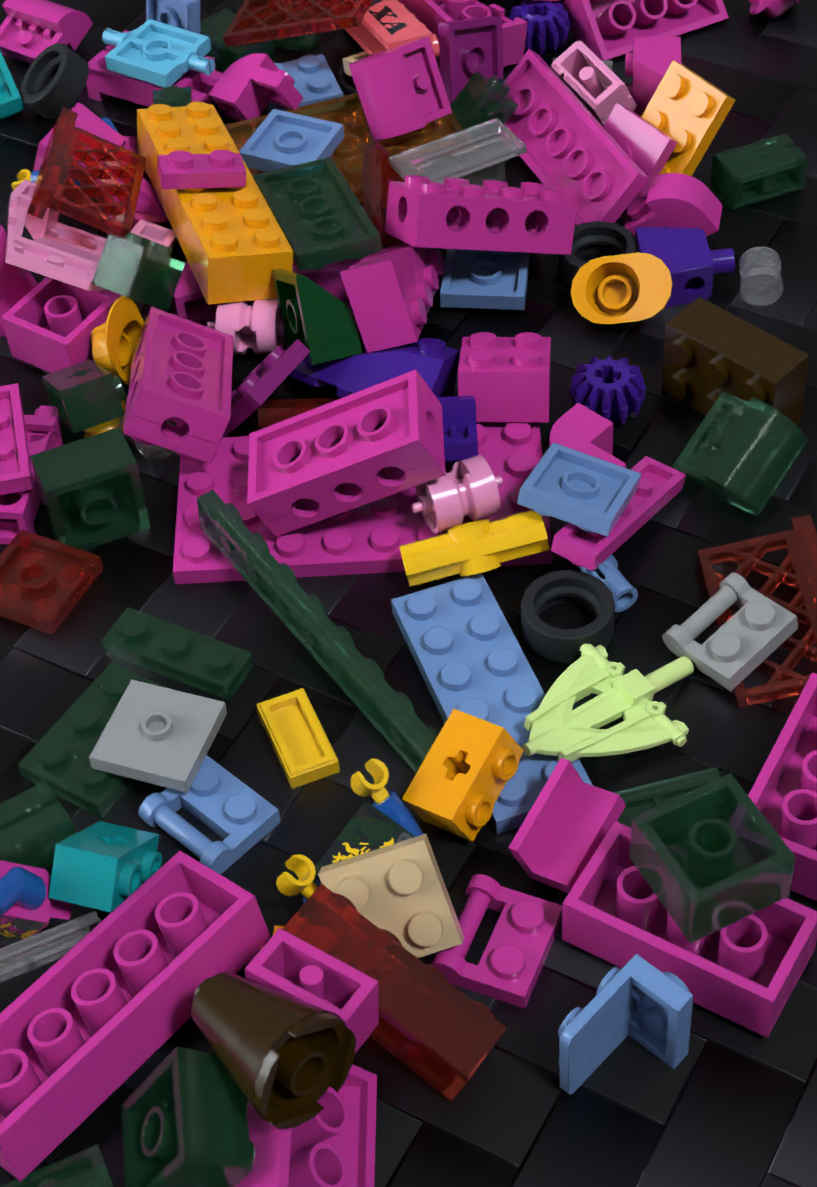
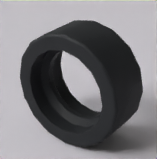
M56 43L47 47L36 57L24 76L21 85L22 101L46 119H55L62 116L77 101L86 85L89 75L87 62L65 44Z
M586 222L575 226L571 255L559 254L561 280L569 288L572 287L573 278L579 268L587 263L579 259V257L586 254L604 253L613 256L638 253V244L635 236L627 228L610 222Z
M574 570L554 571L535 579L525 590L521 602V629L524 641L535 654L548 661L570 664L581 657L579 649L583 644H591L594 647L602 645L606 648L611 642L614 631L615 603L612 592L600 579L586 572ZM574 604L592 611L597 618L582 628L566 630L554 628L544 623L539 618V615L554 605Z

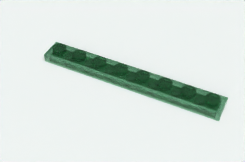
M214 490L198 497L200 529L417 773L439 732L433 726L429 725L426 727L415 715L413 705L407 696L401 691L395 693L386 683L378 664L371 658L365 659L359 653L349 632L343 626L339 625L336 627L326 616L325 609L320 600L314 594L307 595L298 585L292 569L284 562L281 564L277 562L270 554L269 547L264 538L257 532L253 534L243 524L239 511L232 503L225 504Z

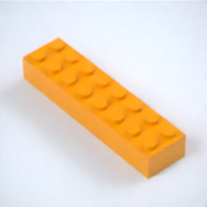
M191 102L187 106L180 107L154 104L148 109H137V153L144 159L142 161L143 166L207 305L277 298L272 270L284 269L292 272L293 250L244 160L246 187L162 189L158 174V155H169L173 151L210 154L215 150H229L233 153H239L214 105H209L205 102Z

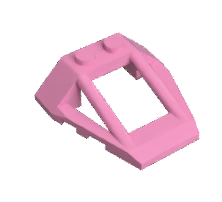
M24 180L10 195L5 262L87 291H101L150 269L169 252L178 239L173 230L142 219L139 220L129 233L126 245L59 223L58 217L63 192ZM25 226L34 240L22 237Z

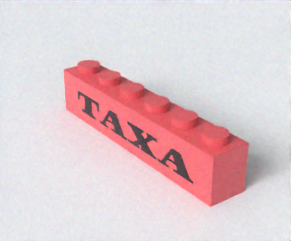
M332 0L335 19L369 56L428 36L435 58L440 56L437 36L432 34L425 24L421 23L398 0Z

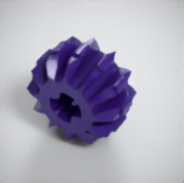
M524 0L521 2V6L512 8L511 15L509 16L510 20L513 21L514 18L519 17L528 22L524 49L526 52L530 49L542 56L544 52L556 53L557 48L566 45L568 31H570V19L568 18V11L563 9V4L552 3V1L535 0L529 2Z
M610 354L605 360H599L591 356L589 364H578L577 371L572 376V382L570 383L569 396L572 397L573 406L580 403L609 421L624 426L627 418H636L638 416V412L645 399L646 386L640 373V367L630 366L627 358L616 361L612 360Z

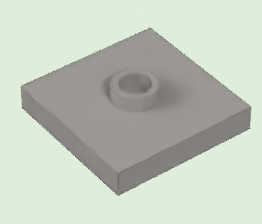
M131 679L89 756L92 769L188 793L227 715L226 704L223 701Z

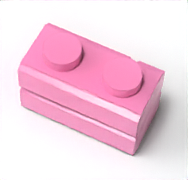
M581 40L576 41L553 61L551 68L602 126L605 125L616 103L626 106L631 111H635L637 105L625 83Z

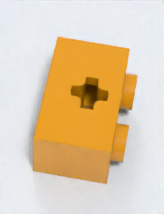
M453 709L403 795L402 800L425 822L473 842L481 827L491 818L494 804L505 784L515 775L524 750L503 727Z

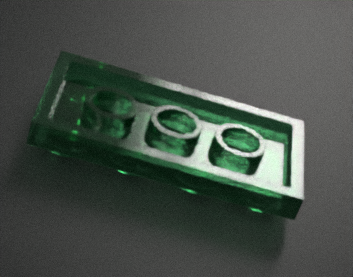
M331 157L253 175L258 188L293 250V259L300 271L321 269L330 263L346 259H361L368 254L382 251L380 234Z

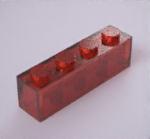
M323 884L316 889L283 928L286 932L379 981V1024L369 1036L451 1101L469 1081L506 1030V1027L495 1019L493 1013L485 1005L470 1000L452 986L439 969L424 964L406 950L393 933L385 929H379L360 914L348 898L341 894L333 893Z

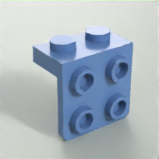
M637 954L622 969L618 967L611 969L599 984L594 999L584 1009L581 1007L574 1008L563 1020L558 1030V1036L560 1037L558 1061L560 1065V1088L569 1095H572L628 1035L671 1068L675 1069L689 1051L693 995L689 992L684 982L671 972L659 971Z

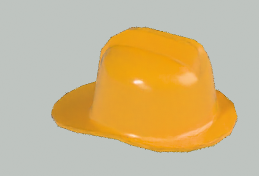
M629 253L603 256L592 259L579 268L572 281L571 296L573 305L580 315L592 323L607 325L638 322L652 318L664 309L671 297L673 282L668 267L661 259L652 254Z
M122 296L118 298L110 308L107 321L95 327L90 334L92 355L98 370L108 377L121 379L128 386L133 351L145 323L136 304L130 297Z

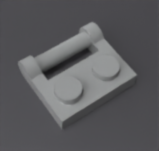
M731 572L720 582V590L680 626L674 624L662 635V639L669 650L678 657L687 656L696 669L732 691L798 629V622L795 614L752 589L748 582L739 574ZM732 604L741 608L702 645L694 640Z

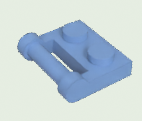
M207 755L188 793L166 788L161 793H152L142 802L138 811V816L149 826H159L196 855L200 859V863L218 874L225 872L281 822L279 810ZM183 807L220 836L223 841H211L176 812Z

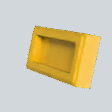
M304 688L256 704L258 716L292 789L340 772L339 761Z

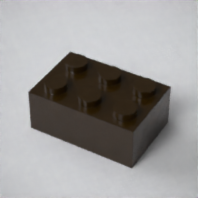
M699 297L666 323L662 391L704 414L707 418L741 435L744 439L769 451L801 423L810 355Z

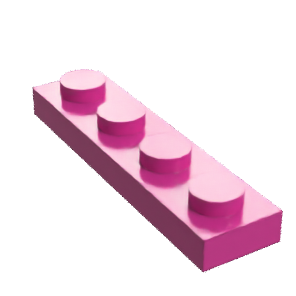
M645 456L630 469L642 474L638 490L609 536L586 532L577 525L568 523L554 535L551 551L568 559L577 566L594 571L683 489L686 474Z

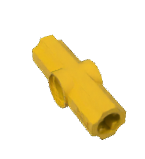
M534 510L510 515L491 522L490 519H482L448 529V533L399 546L410 586L421 585L456 574L463 577L483 573L500 567L501 562L550 550L542 516Z

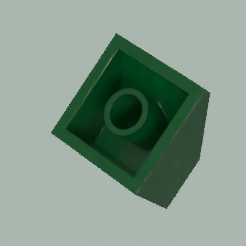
M284 269L272 270L287 348L298 339L311 351L302 360L311 365L362 354L360 341H363L351 307L304 275Z

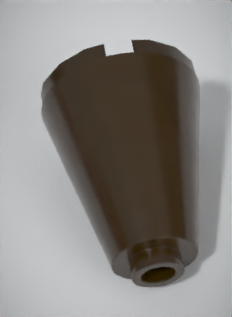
M221 972L204 980L194 994L191 1008L193 1020L258 1115L279 1129L293 1128L314 1118L324 1109L317 1101L328 1088L332 1087L338 1092L346 1081L355 1057L356 1038L354 1032L346 1027V1022L339 1015L230 972Z

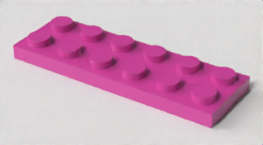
M530 49L527 50L483 110L538 179L546 185L547 189L562 191L564 199L578 204L576 225L595 221L615 223L649 180L540 55Z

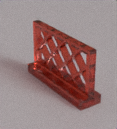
M245 0L225 32L223 40L226 46L229 47L358 27L373 0Z
M63 107L49 138L27 213L43 219L47 208H50L127 241L132 230L147 158L76 127L75 122L78 113ZM99 161H103L107 166H103ZM78 162H83L87 167H82ZM120 178L125 184H120L116 179ZM94 179H99L103 184L99 185ZM73 180H78L82 185H77ZM94 197L99 203H94L90 198ZM112 197H116L120 202H116ZM106 215H111L114 219H111Z
M810 514L791 518L792 530L698 551L709 598L719 591L717 586L720 587V582L727 577L713 571L712 564L731 560L741 565L735 573L744 579L751 570L770 577L760 591L755 588L752 589L795 614L797 621L811 627L801 641L790 636L780 645L792 651L782 665L765 659L756 667L773 675L767 684L745 689L744 683L741 681L734 688L738 708L801 695L810 675L803 676L792 670L803 656L817 662V648L811 646L815 641L817 647V534ZM787 549L788 556L779 567L760 560L766 552ZM781 582L799 589V592L790 603L771 596ZM727 609L715 620L717 628L719 629L737 612Z

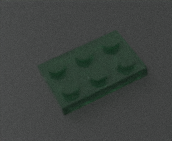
M111 662L18 764L21 776L102 819L132 785L135 779L92 769L89 756L131 679L161 687L164 686Z

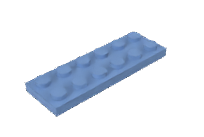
M483 574L471 575L391 599L392 613L444 723H446L452 710L457 709L503 727L522 748L523 744L528 742L530 731L524 728L525 718L539 708L545 693ZM523 752L515 775L507 781L494 804L490 821L496 834L521 827L556 767L559 756L538 753L526 756ZM580 760L572 761V765L583 782L592 785Z

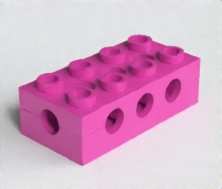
M405 175L404 182H389L384 232L413 247L571 255L578 204L564 199L562 191L545 189L546 185L539 183L521 182V187L517 188L509 187L508 183L504 181L483 180V184L480 186L469 184L467 179L445 177L443 184L430 182V178L426 176Z
M151 307L133 351L123 434L131 436L132 439L140 444L147 446L157 445L175 451L177 455L191 461L201 460L211 464L231 418L233 336ZM165 420L175 422L176 426H171L167 424Z
M416 369L249 434L247 504L276 537L446 475L442 404Z

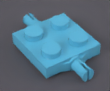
M148 19L139 28L129 33H122L107 28L102 35L104 44L116 46L105 56L107 70L146 81L159 87L169 88L187 71L194 70L209 76L215 68L213 59L204 58L211 51L210 38L208 36Z

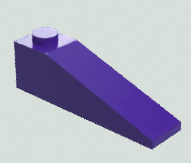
M421 338L418 342L367 353L365 346H361L362 354L315 365L301 361L288 376L315 387L336 386L337 396L343 398L416 369L436 397H453L460 350L445 347L446 343L436 338Z

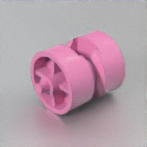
M277 299L255 300L253 305H248L247 301L221 303L217 305L215 322H208L207 327L233 336V355H244L248 348H252L256 355H269L278 345L283 349L284 331Z
M481 455L458 461L453 464L451 472L447 473L445 471V476L415 486L418 502L412 504L413 512L421 511L430 530L435 534L462 525L464 516L468 515L475 521L498 514L500 511V496L497 486L503 485V480L501 476L494 477L489 464Z

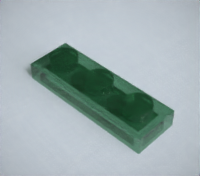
M129 607L125 609L101 640L104 653L227 700L233 697L254 667L253 654L251 652Z

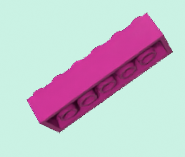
M179 851L0 1013L1 1167L21 1182L192 1017L191 1008L194 994L204 980L221 972L236 974L261 950V947L270 940L271 936L255 895L182 851Z

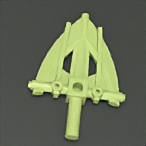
M583 644L579 649L581 657L557 678L544 696L539 708L526 716L524 728L530 731L528 742L523 744L522 749L526 756H531L535 753L559 756L558 762L560 758L572 762L581 757H600L645 750L670 741L679 747L683 746L687 741L686 734L689 732L684 722L678 720L671 721L664 714L667 706L662 701L652 700L654 694L692 674L694 672L692 661L687 656H682L646 676H643L637 669L623 675L625 666L621 662H609L607 660L608 653L604 646L598 645L594 647L591 644ZM591 693L598 695L572 710L574 703ZM620 717H623V722L609 729H598Z

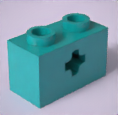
M99 821L58 842L55 846L49 898L102 911H114L162 867V854L157 852L160 834Z

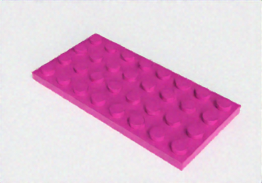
M539 422L476 423L478 455L485 458L494 477L501 476L503 480V485L497 486L500 496L499 513L483 519H490L491 522L529 510L533 511V509L517 504L521 486L543 457ZM249 436L222 437L211 464L201 460L191 461L180 457L173 559L175 584L405 572L400 545L448 533V530L437 534L433 533L427 525L422 512H413L412 504L418 502L414 486L276 537L247 504ZM445 464V471L447 473L451 472L453 465ZM467 515L464 516L462 524L473 522ZM542 516L550 550L501 562V566L553 564L551 530L548 516Z

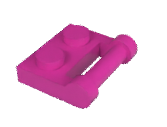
M475 874L471 877L465 894L468 899L458 918L464 935L463 944L437 952L430 970L434 976L444 982L525 1009L561 925L562 905L500 886L496 880L487 875ZM487 908L500 912V917L479 964L475 965L466 962L465 956Z

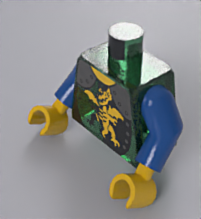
M370 759L365 763L367 772L374 778V784L367 782L359 771L351 777L353 792L362 797L371 796L374 799V803L370 805L364 802L316 866L308 857L302 854L293 855L285 862V865L297 875L298 880L290 873L283 872L277 877L276 881L277 889L282 894L295 896L301 893L304 895L303 903L336 930L339 929L318 876L321 867L424 834L394 790L387 791L384 787L388 782L389 773L386 765L378 759Z

